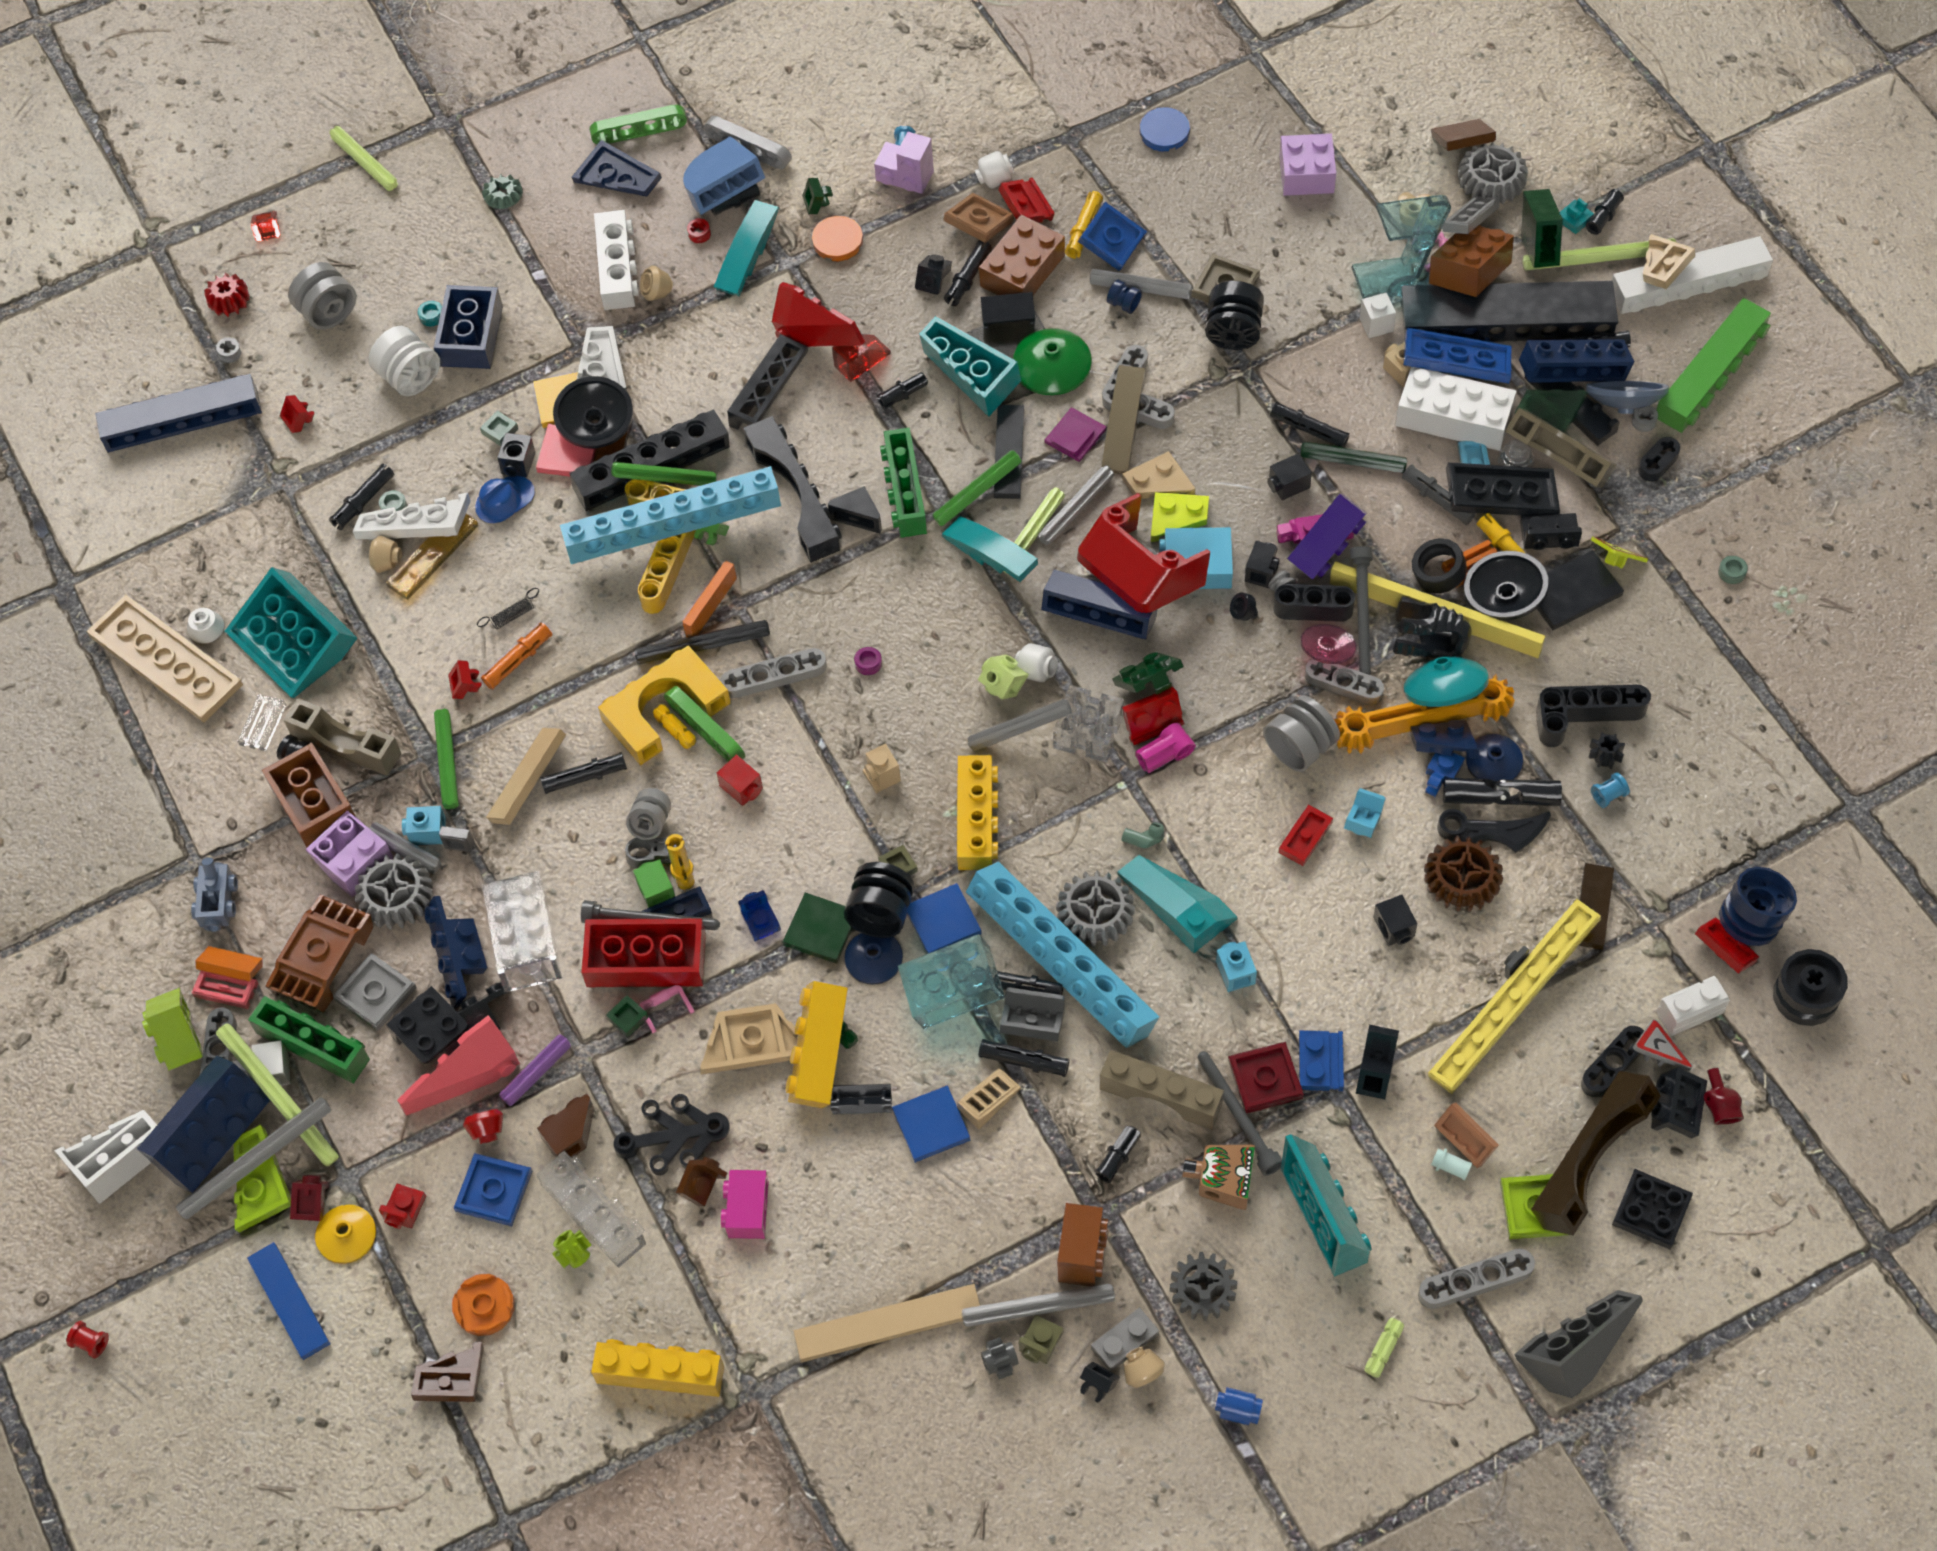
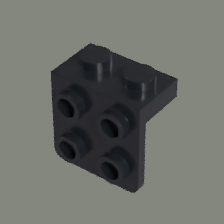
M432 986L386 1024L392 1038L399 1045L403 1043L423 1064L431 1062L468 1029L467 1022Z

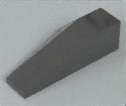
M1617 1290L1586 1308L1587 1314L1573 1320L1567 1318L1561 1321L1562 1328L1548 1336L1545 1332L1536 1335L1514 1354L1516 1360L1549 1392L1573 1398L1594 1379L1643 1302L1641 1295Z

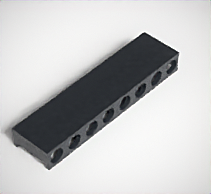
M1613 281L1492 283L1477 297L1436 285L1401 287V307L1405 334L1407 328L1422 329L1435 333L1440 329L1447 328L1451 330L1447 335L1468 337L1484 341L1485 337H1489L1490 342L1561 340L1597 335L1598 332H1602L1595 329L1600 325H1609V329L1605 333H1615L1616 325L1619 322ZM1575 325L1584 326L1578 332H1571L1569 330L1570 327ZM1547 326L1558 327L1554 332L1546 333L1542 331ZM1495 327L1504 328V331L1499 334L1489 332V330ZM1520 327L1531 328L1530 331L1526 333H1518L1515 331ZM1467 328L1478 329L1476 333L1470 335L1462 332Z

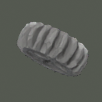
M1494 142L1489 146L1481 144L1480 148L1473 146L1471 151H1466L1464 158H1462L1459 164L1458 180H1460V188L1464 189L1465 195L1472 194V199L1476 196H1482V200H1485L1486 197L1498 198L1500 203L1504 205L1506 199L1513 201L1515 196H1520L1522 189L1526 186L1528 167H1526V159L1521 158V152H1514L1513 146L1505 148L1504 143L1497 146Z
M396 854L393 860H390L389 856L385 855L383 862L379 863L378 860H374L373 868L366 867L367 875H358L360 884L355 885V892L357 894L355 895V901L359 905L358 909L371 914L372 922H375L379 928L386 923L387 928L392 930L393 926L398 923L399 927L403 929L404 922L408 920L414 924V916L423 917L424 912L422 908L429 906V899L433 898V891L431 889L433 888V882L429 878L428 870L423 868L418 860L413 862L409 855L403 860L399 854ZM402 876L414 880L416 884H409V882L402 881L401 878ZM373 899L386 902L387 906H379L373 902Z
M1096 870L1094 876L1090 877L1085 871L1083 879L1074 875L1072 878L1073 884L1065 883L1064 891H1060L1058 895L1059 902L1056 903V911L1059 912L1057 918L1076 937H1080L1084 944L1089 940L1094 948L1097 941H1102V944L1106 947L1108 938L1117 942L1119 939L1118 933L1123 935L1127 933V926L1132 925V916L1135 914V907L1132 905L1134 898L1129 894L1127 885L1121 886L1119 877L1112 881L1109 872L1104 877H1100V872ZM1102 894H1105L1111 897L1112 899L1105 898ZM1095 901H1097L1098 910H1096V916L1094 917L1093 907L1095 906ZM1078 918L1086 919L1090 924H1087L1079 920ZM1105 920H1110L1104 924H1101Z

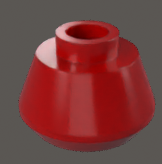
M498 1109L476 1113L465 1118L463 1127L472 1140L479 1139L480 1144L498 1140L496 1134L502 1132L504 1115Z

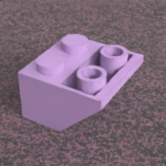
M349 811L340 816L306 848L307 853L330 879L352 898L356 895L355 885L360 884L358 875H367L366 867L373 868L374 860H378L379 863L383 862L385 855L389 856L390 860L393 859L387 843Z

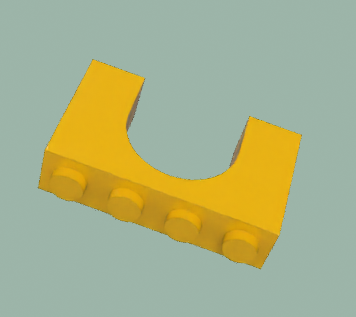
M689 645L682 650L675 651L669 659L660 665L653 666L647 674L637 681L628 683L622 691L615 696L606 698L598 706L603 723L640 766L663 751L660 736L642 716L644 707L653 697L667 692L676 685L710 717L731 704L728 689Z

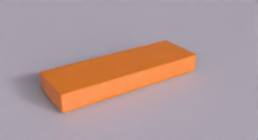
M723 562L682 621L686 637L700 633L736 581L737 577L733 563Z

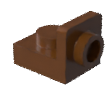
M703 1157L702 1160H689L676 1194L697 1206H705L716 1179H726L728 1173L719 1168L720 1163L714 1159Z

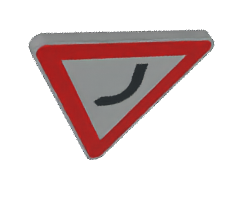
M1655 1019L1649 1023L1633 1046L1636 1052L1644 1055L1645 1061H1648L1650 1057L1655 1058L1658 1066L1666 1062L1690 1071L1693 1067Z

